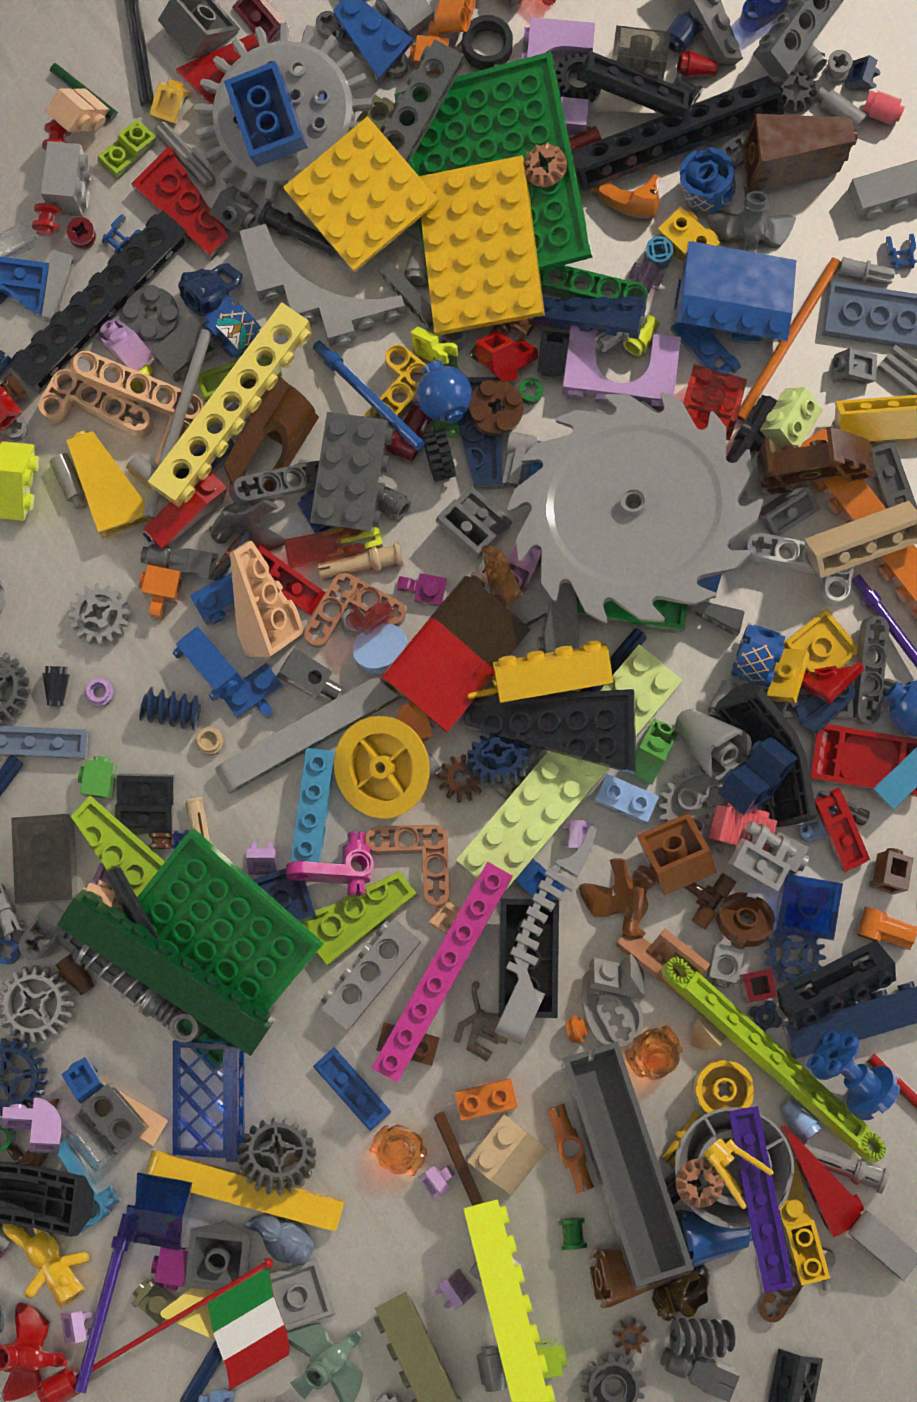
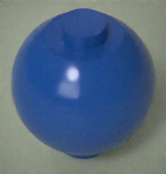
M438 360L428 363L422 368L424 376L420 379L417 386L416 397L418 405L426 416L435 421L455 423L462 419L463 414L470 406L472 399L470 382L460 370L451 366H444L442 361Z
M917 680L909 681L905 685L896 681L884 697L890 703V718L901 732L917 737Z

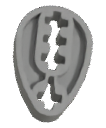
M590 970L587 971L583 976L581 995L585 1018L591 1033L603 1045L617 1041L620 1047L631 1044L640 1035L644 1023L643 1012L638 1002L633 997L603 991L604 995H601L599 990L589 987ZM605 999H608L609 1002L615 1001L617 1004L614 1008L615 1014L623 1015L624 1019L620 1023L623 1028L629 1027L631 1031L627 1034L628 1039L626 1041L623 1038L617 1039L615 1037V1033L618 1032L617 1026H610L608 1023L611 1019L610 1013L602 1012L601 1008L605 1006L603 1002Z

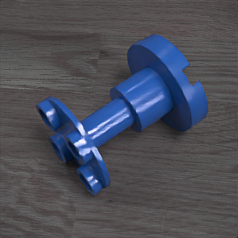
M835 1030L829 1031L823 1037V1043L816 1050L815 1054L808 1059V1068L819 1080H828L838 1076L840 1073L845 1077L844 1085L849 1089L846 1104L848 1109L858 1119H874L871 1114L876 1113L878 1110L883 1114L893 1105L899 1095L898 1076L886 1066H877L869 1069L865 1064L857 1065L854 1062L860 1043L857 1035L851 1031H841L839 1033Z

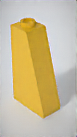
M80 431L73 434L71 439L66 440L98 533L102 538L148 523L154 518L143 515L146 503L93 431Z

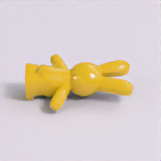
M4 1223V1234L25 1251L29 1264L39 1269L25 1289L24 1294L27 1298H33L42 1285L46 1283L58 1308L62 1309L85 1293L84 1286L69 1267L87 1263L89 1261L88 1253L79 1252L60 1256L58 1243L49 1232L32 1228L35 1236L31 1237L20 1225Z

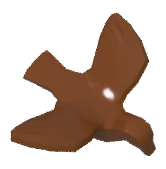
M610 859L609 861L615 876L614 886L608 888L583 883L579 886L581 897L594 917H608L616 913H623L625 916L622 925L624 935L631 937L645 936L646 932L640 929L639 923L648 910L647 890L655 887L656 879L651 869L644 865H639L636 871H633L631 879L628 875L625 859Z

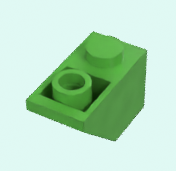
M654 718L636 752V775L634 776L651 785L678 735L676 729L670 724Z

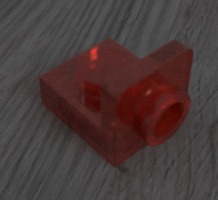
M388 601L383 605L377 603L366 611L367 616H364L357 605L354 604L350 607L351 616L349 620L357 631L362 630L367 635L391 619L394 615V609Z

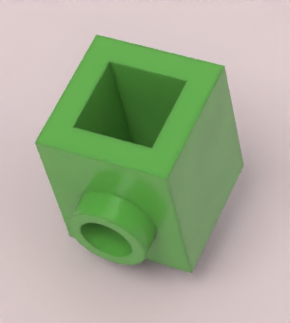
M94 756L93 761L85 760V765L80 766L78 772V783H81L80 794L86 797L92 796L93 798L112 800L118 767L114 763H110V758Z

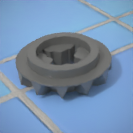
M796 69L791 71L789 75L778 77L775 82L782 91L783 108L787 111H804L813 104L816 98L815 81L809 77L808 72L804 74ZM795 82H797L798 89L803 90L799 91L796 99H794L793 91L788 90L792 88Z

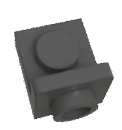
M853 348L836 353L832 362V379L840 381L849 378L868 384L875 382L877 355Z

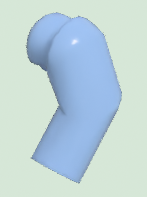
M829 810L831 815L835 813L834 811ZM820 817L818 821L802 824L799 828V835L804 841L812 842L827 836Z

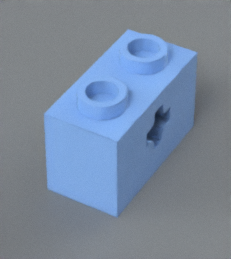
M606 774L594 804L646 825L659 796Z

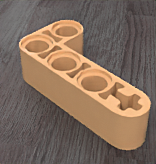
M67 369L59 370L54 374L38 404L45 420L54 425L64 422L73 406H76L138 438L147 437L153 430V422L150 415L143 407L121 396L75 378L70 373V370ZM73 381L71 388L67 390L60 389L63 382ZM88 394H97V397L94 401H84L85 397ZM58 404L60 406L59 410L54 414L47 413L51 405ZM114 405L122 407L121 411L116 415L108 413L109 409ZM142 418H143L144 423H143V424L138 423V424L135 426V424H134V422H133L132 419H134V420L140 422V421L142 420Z

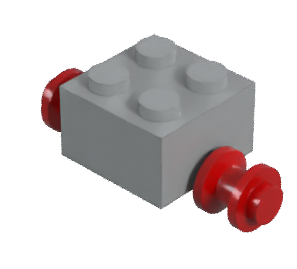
M54 119L44 125V131L49 134V138L42 142V148L46 150L41 195L45 202L34 205V212L39 214L38 220L33 221L31 226L38 235L43 237H52L53 234L59 232L60 226L55 223V217L60 215L83 217L84 207L88 208L89 191H86L87 182H91L93 173L92 165L88 164V155L84 154L81 144L66 143L65 137L70 136L72 132H68Z

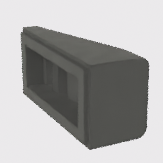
M710 602L687 606V610L733 636L739 635L744 618V610Z

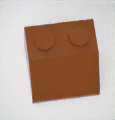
M689 813L637 835L653 876L664 895L717 873L711 850Z

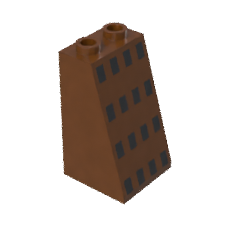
M756 114L742 145L747 192L766 190L840 172L844 162L849 159L852 146H855L857 143L858 133L857 129L853 127L852 117Z

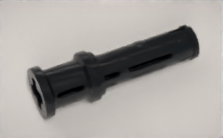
M266 202L260 212L257 224H266L277 230L281 236L288 234L329 255L331 258L334 256L335 249L320 232L294 220L292 213H284L272 207V203Z

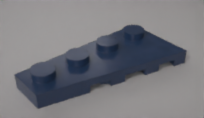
M633 296L625 298L598 297L583 299L579 297L570 299L544 298L545 316L534 317L533 323L535 325L563 329L574 325L580 331L591 332L593 328L605 330L606 335L617 336L618 332L629 333V338L639 339L646 310L645 297L636 298Z
M467 377L472 392L485 380H501L498 377ZM499 402L488 405L492 408L491 413L493 414L501 411ZM467 409L462 419L457 421L474 487H502V435L489 436L477 430Z

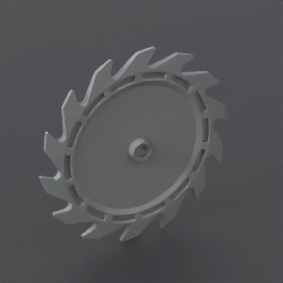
M664 392L660 393L664 405V410L660 413L652 411L628 394H606L605 399L616 409L614 414L608 415L574 410L557 417L556 423L572 428L573 432L567 436L536 443L520 459L522 463H542L543 467L514 489L507 508L509 513L526 505L532 508L516 538L519 562H523L531 550L535 548L542 551L541 585L551 599L557 602L560 585L562 583H570L585 613L605 624L608 620L603 606L607 601L615 602L640 621L664 622L665 618L653 606L656 600L697 605L715 598L716 592L700 587L697 582L702 578L737 570L752 554L751 550L734 551L728 548L732 541L757 523L764 502L763 499H759L747 506H741L738 503L753 474L750 450L747 449L737 462H728L726 460V426L714 411L710 412L708 427L704 430L697 429L683 402ZM632 503L641 504L638 508L630 509L628 507Z

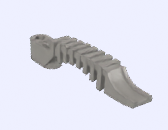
M591 825L579 849L570 857L556 860L552 868L548 867L544 874L546 879L545 881L541 880L537 887L540 891L538 894L535 893L531 900L534 904L532 907L529 906L525 913L528 915V918L523 920L520 926L523 929L522 933H518L515 939L518 942L516 948L513 947L510 952L515 964L509 961L505 969L515 973L518 981L494 1032L520 1045L523 1043L545 993L533 988L527 971L529 964L535 966L539 958L526 953V950L530 948L536 951L540 944L528 937L530 933L539 937L543 929L534 925V921L537 920L544 924L548 918L546 914L539 911L540 907L551 912L555 906V903L545 898L546 894L558 901H561L565 894L551 885L554 881L570 892L575 888L576 883L559 874L558 871L562 869L575 878L579 876L590 853L597 831Z

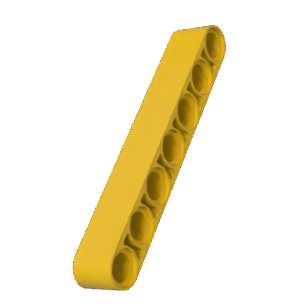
M151 1151L144 1176L145 1180L323 1229L338 1230L345 1204L344 1201L295 1188L292 1194L284 1188L281 1196L278 1195L276 1189H272L271 1194L267 1195L265 1187L256 1191V1182L247 1184V1175H241V1173L166 1152Z

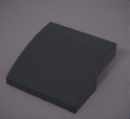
M118 773L115 818L133 834H172L175 775Z

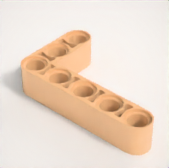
M81 351L76 354L69 364L70 373L75 378L169 416L154 459L155 466L158 467L182 389L89 351ZM82 358L89 362V372L79 370L77 366L78 359ZM106 369L112 370L116 374L115 383H109L105 380L104 371ZM131 380H137L141 383L142 392L140 394L134 393L131 390ZM157 391H164L168 395L167 404L158 402L156 398ZM195 394L192 395L190 401L194 412L192 415L186 414L182 426L184 432L203 408L201 399Z

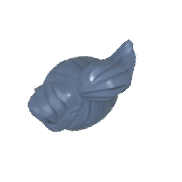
M266 1213L254 1216L244 1223V1227L257 1231L260 1234L266 1250L277 1261L292 1263L293 1265H304L313 1252L314 1243L307 1229L298 1221L283 1217L275 1218L271 1214Z

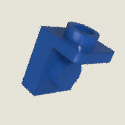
M86 1057L71 1064L69 1069L61 1074L75 1099L80 1104L104 1087L97 1074V1068Z

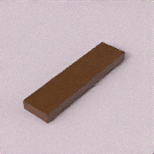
M442 1111L434 1115V1120L472 1206L484 1203L445 1112Z

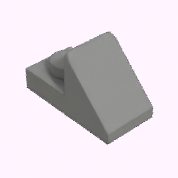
M628 954L621 963L595 957L590 961V988L637 999L645 997L644 972L632 954Z

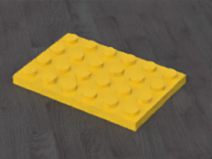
M523 155L419 176L439 200L435 206L421 217L434 333L437 336L545 316L528 180L524 173L526 170L523 163L525 161Z

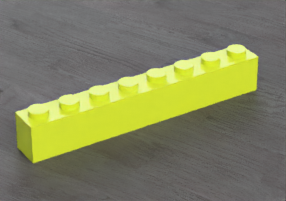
M497 1199L463 1208L511 1401L556 1402L552 1384L545 1385L543 1373H547L548 1369L544 1354H537L535 1343L541 1342L536 1324L530 1325L527 1313L533 1312L529 1295H522L519 1284L525 1282L521 1264H514L512 1254L517 1253L514 1236H507L504 1224L510 1223L506 1205L500 1207Z

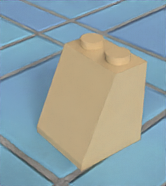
M502 1112L467 1157V1162L490 1181L513 1195L548 1149Z

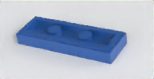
M335 1047L313 1065V1068L369 1131L392 1112Z

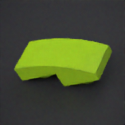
M137 119L118 133L117 141L98 155L97 161L117 179L151 147L156 140V136Z

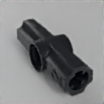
M762 394L748 419L744 420L736 434L735 442L726 456L728 462H737L747 449L750 450L751 460L755 453L758 454L766 438L760 431V428L778 400Z

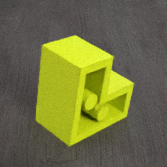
M3 441L0 444L1 519L24 521L28 511L33 510L34 494H30V487L33 482V473H37L39 469V456H35V445Z

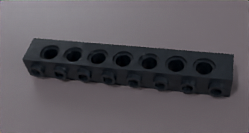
M767 75L689 105L683 117L669 113L572 150L578 183L583 191H586L747 129L751 126L756 114L783 115L782 91Z
M164 210L158 215L151 216L145 225L146 227L139 234H134L120 253H115L109 259L107 267L101 273H95L90 278L89 285L82 292H76L71 297L70 304L63 311L56 312L52 316L50 324L44 330L37 331L31 338V343L24 350L21 349L14 354L9 366L35 393L39 394L49 384L54 374L59 370H63L71 359L100 331L101 326L107 321L112 320L123 309L128 298L135 291L144 288L190 241L187 231ZM154 239L162 240L161 244L156 247L149 245ZM135 258L143 259L142 263L138 266L130 265L131 261ZM116 277L124 278L123 282L119 285L111 284L112 280ZM95 297H105L101 304H92ZM79 315L86 316L82 323H73L75 317ZM58 335H66V339L62 343H54V339ZM38 355H47L44 362L35 363V358Z

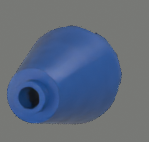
M675 1211L693 1268L748 1248L750 1241H753L750 1227L740 1229L721 1227L704 1220L694 1211Z

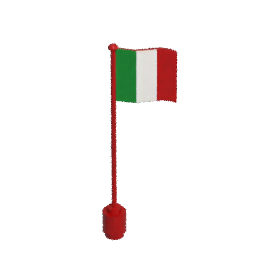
M265 1258L264 1263L95 1363L92 1372L207 1303L213 1334L226 1366L229 1391L287 1357L290 1353L287 1329L274 1297L269 1270L273 1267V1261L270 1258ZM65 1367L42 1381L41 1386L36 1389L40 1402H67L81 1392L74 1391L79 1375L78 1371Z

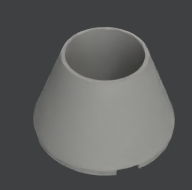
M728 1107L711 1111L697 1119L687 1129L676 1152L675 1177L679 1169L686 1162L693 1159L706 1160L704 1152L718 1139L733 1138L728 1111L742 1108ZM760 1114L770 1168L773 1170L772 1178L778 1208L780 1209L790 1193L794 1174V1159L790 1145L782 1131L770 1119ZM700 1170L697 1180H687V1183L697 1187L698 1196H700L703 1187L711 1186L708 1181L703 1179L702 1170ZM721 1193L720 1198L711 1206L697 1208L688 1205L698 1216L712 1224L732 1229L750 1227L747 1208L742 1209L731 1193ZM743 1193V1194L741 1195V1198H742L743 1201L745 1202L744 1193Z

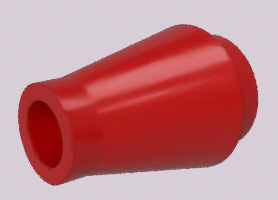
M689 50L686 53H680L677 62V74L682 73L684 78L716 76L718 71L717 60H712Z

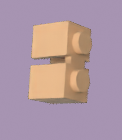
M58 89L45 112L68 132L96 131L103 126L109 108L87 89Z

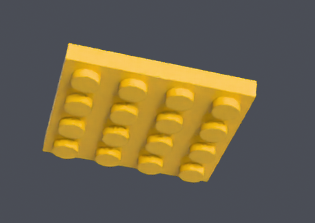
M368 116L283 187L285 192L354 273L439 202L435 194Z

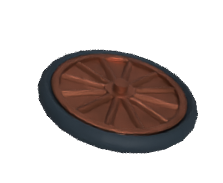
M247 531L242 532L224 553L211 574L212 580H218L231 566L230 552L248 541L249 533Z

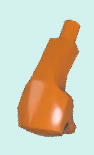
M653 174L647 183L638 187L635 191L621 190L609 182L591 188L589 191L598 194L599 201L625 215L640 219L654 218L660 205L658 195L660 176Z

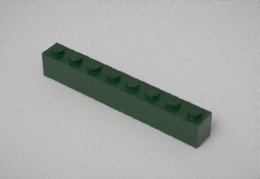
M81 890L72 899L57 923L66 932L249 1056L253 1054L276 1020L267 1009L256 1006L248 1001L242 992L232 990L223 984L218 976L205 972L198 967V964L193 959L183 957L174 951V948L168 942L158 940L149 933L146 927L133 923L125 917L121 910L111 908L102 902L97 894L91 891Z

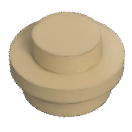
M205 727L197 733L195 743L201 753L214 755L222 749L224 738L218 729Z

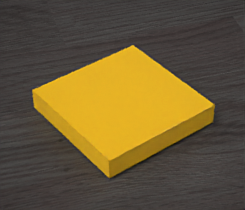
M827 608L785 640L783 644L786 649L808 651L810 656L805 670L806 673L815 672L814 669L830 666L842 668L856 657L858 653V645Z

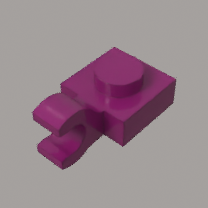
M420 573L419 579L416 581L408 577L399 576L397 591L416 594L414 602L439 607L443 602L447 578Z

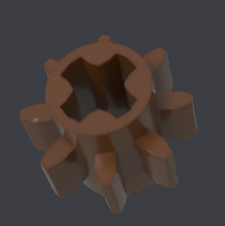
M632 1317L630 1323L626 1324L620 1319L621 1328L619 1331L612 1330V1334L619 1336L620 1339L615 1342V1347L619 1348L623 1345L627 1356L630 1354L631 1349H636L637 1352L642 1353L641 1343L649 1342L647 1337L642 1336V1332L647 1327L645 1324L637 1327L635 1317ZM630 1329L632 1333L638 1332L634 1335L635 1342L623 1341L626 1338V1330Z

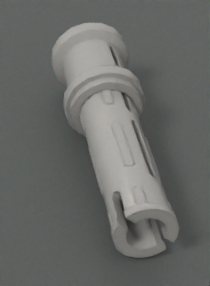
M804 1143L828 1170L851 1178V1182L855 1185L861 1183L875 1188L877 1193H883L890 1169L874 1167L866 1164V1161L863 1159H858L856 1162Z

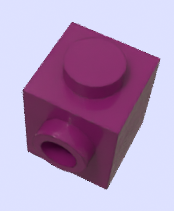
M165 1243L161 1246L159 1256H154L151 1266V1273L155 1274L154 1282L161 1283L160 1288L177 1291L178 1286L183 1287L185 1285L189 1248Z

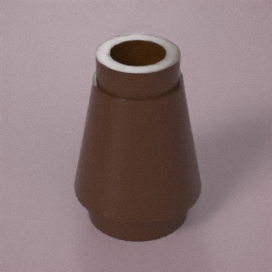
M71 953L55 964L59 970L57 973L78 991L80 995L85 994L95 986L88 970H85V964L78 965L72 959Z

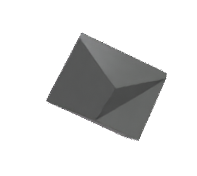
M225 1222L191 1228L185 1287L217 1291L247 1273L250 1258V1235Z

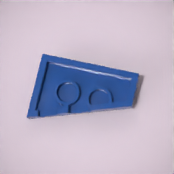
M341 0L333 10L334 17L349 39L353 41L378 82L383 79L413 44V38L363 0Z

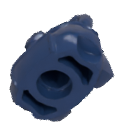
M229 263L220 264L212 270L199 269V271L183 272L178 283L180 297L185 302V305L199 316H207L218 307L222 299L229 295V292L241 284L243 274ZM223 272L233 281L226 283L218 274Z

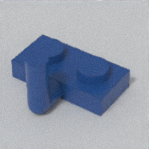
M266 662L242 679L244 683L240 685L239 690L235 694L224 698V701L237 719L255 706L264 718L270 719L273 716V710L265 699L281 689L283 685Z

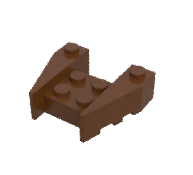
M826 427L828 443L826 440H815L810 442V446L787 445L781 448L782 451L770 438H765L756 458L760 491L765 496L792 492V485L837 477H844L848 482L876 478L872 444L867 438L833 427Z

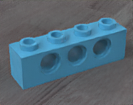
M306 748L291 862H322L334 775V751Z

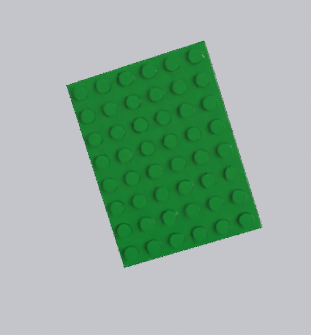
M551 51L458 76L409 163L411 168L418 176H424L522 155L525 159L527 152L533 150L535 145L541 146L549 143L550 145L558 146L565 154L567 160V169L562 179L549 187H538L528 181L539 271L593 258ZM406 91L394 94L395 101L400 93L405 94ZM419 93L414 97V100L424 102L428 96L424 93ZM405 117L402 119L401 124L410 126L415 122V119ZM540 157L541 165L538 167H542L546 173H549L548 163L551 161L547 162L545 158ZM420 217L417 220L426 265L423 231Z

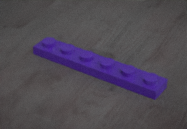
M752 1106L728 1111L733 1142L740 1149L770 1168L759 1107ZM736 1154L762 1290L764 1293L793 1288L794 1284L772 1175H768Z

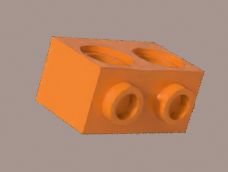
M511 1078L455 1091L461 1121L518 1108Z

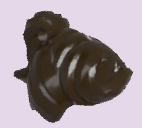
M704 1264L694 1267L691 1274L675 1278L670 1284L667 1283L654 1289L651 1299L655 1309L658 1311V1317H662L665 1321L675 1319L678 1313L685 1317H693L697 1309L708 1302L710 1272Z

